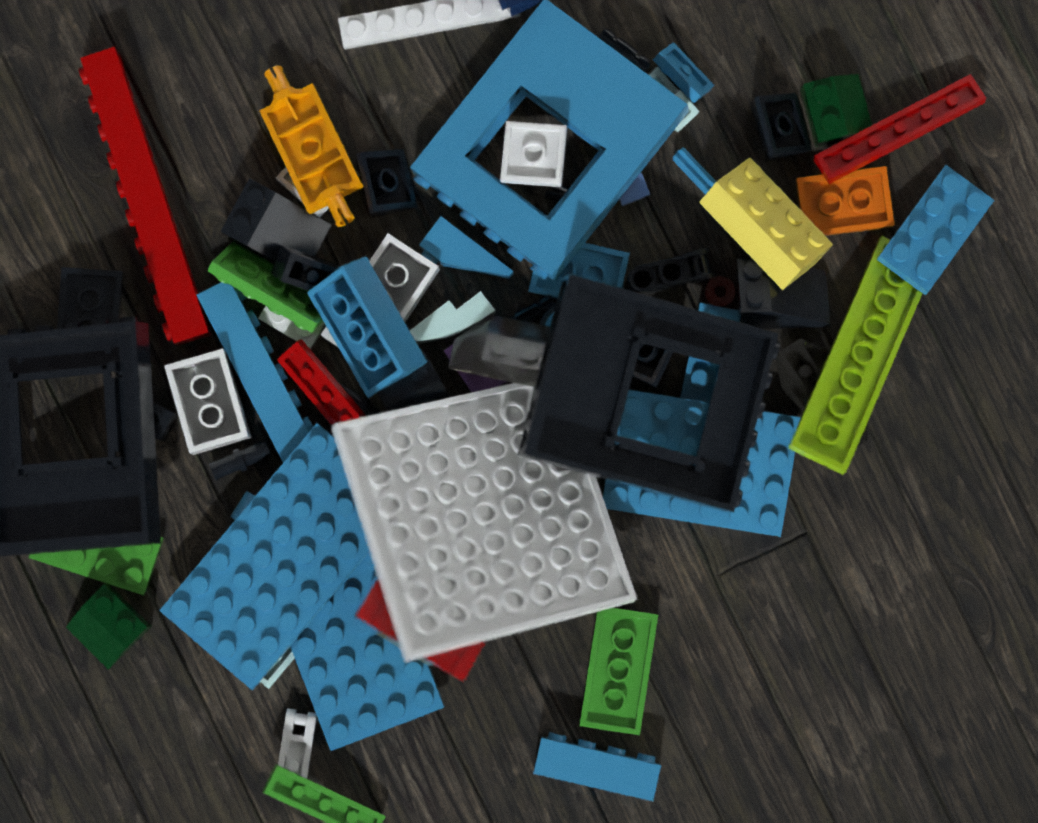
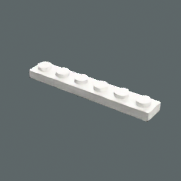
M432 0L338 18L345 50L520 17V13L511 17L508 9L502 10L497 0Z

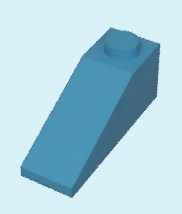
M442 216L419 244L420 249L423 250L421 255L434 264L439 262L444 267L510 279L513 275V270Z

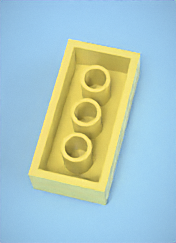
M748 158L716 181L699 202L782 290L813 267L833 246V243L811 222L803 211L790 200L782 189L751 158Z

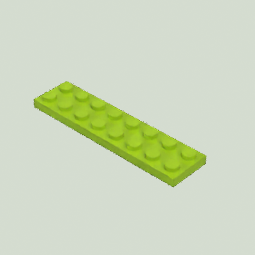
M883 236L879 238L788 446V449L842 475L846 473L923 294L876 260L890 241V239Z

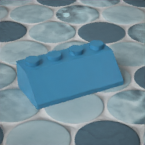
M367 256L343 265L307 292L367 398L410 375L427 363Z

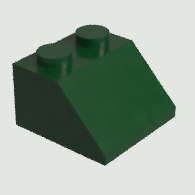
M858 74L831 76L802 85L800 93L815 147L845 140L872 126Z
M104 584L79 609L66 626L108 670L152 627L110 584Z

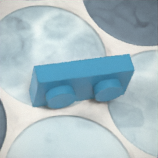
M674 42L659 52L653 59L660 67V70L693 103L701 99L715 86Z

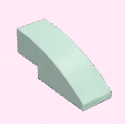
M480 291L457 310L450 301H447L412 328L410 333L417 344L442 340L460 334L482 323L494 315L496 310Z

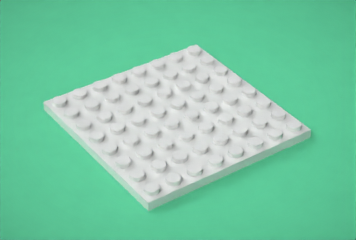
M537 378L336 423L332 426V432L405 662L632 603L637 599L596 477L517 455Z

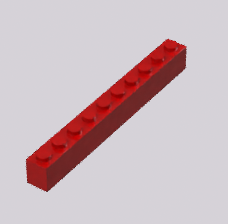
M115 47L81 57L83 67L78 68L83 84H89L92 95L88 96V101L93 114L98 112L101 124L97 125L102 142H108L111 152L106 153L111 169H117L120 180L116 181L121 199L126 197L129 209L125 210V214L130 227H136L139 237L134 238L138 253L139 255L145 254L148 263L147 266H144V272L149 284L154 283L157 294L153 295V299L158 312H164L167 322L163 323L162 326L168 341L173 340L174 344L179 346L212 335L204 309L197 297L198 291L120 54Z

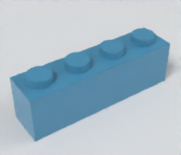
M549 732L548 737L541 736L533 774L644 800H654L661 764L655 762V756L638 753L637 758L625 755V749L608 746L607 751L595 748V742L579 739L578 744L566 742L567 736Z

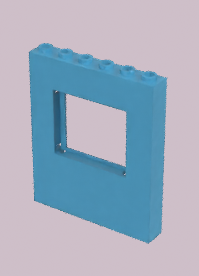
M543 0L411 165L410 168L415 174L413 180L426 190L429 187L439 193L436 197L449 208L453 204L462 210L460 216L474 226L477 222L485 228L483 233L496 244L500 240L509 246L507 252L521 262L524 258L533 265L530 269L540 278L545 280L548 276L555 281L689 112L688 104L548 0ZM525 97L529 98L563 125H567V128L598 150L597 154L548 215H545L505 183H501L497 177L475 161Z

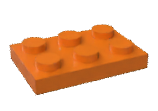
M886 166L856 170L831 184H828L823 174L796 178L799 209L825 236L895 226Z

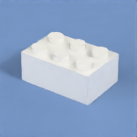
M224 349L164 365L190 454H199L252 438L229 357Z

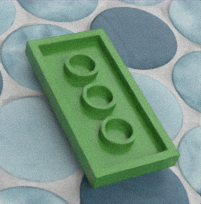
M233 241L211 262L208 272L215 275L217 280L237 288L247 298L259 301L267 306L271 312L282 315L294 322L298 328L313 333L323 322L307 294L308 290L277 279L271 274L274 264L239 243Z
M161 537V544L30 554L29 558L144 596L164 538Z
M609 608L597 612L579 726L640 736L658 614L620 608Z

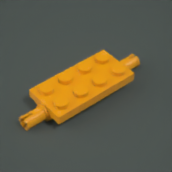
M274 66L272 68L277 78H275L270 69L264 73L274 93L273 101L269 106L259 110L307 212L312 214L328 206L336 226H345L346 223L342 213L348 223L354 220V215L351 213L344 197L364 186L313 83L304 88L295 89L290 86L282 66Z

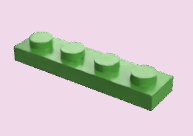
M275 764L262 791L264 794L326 823H383L386 817Z

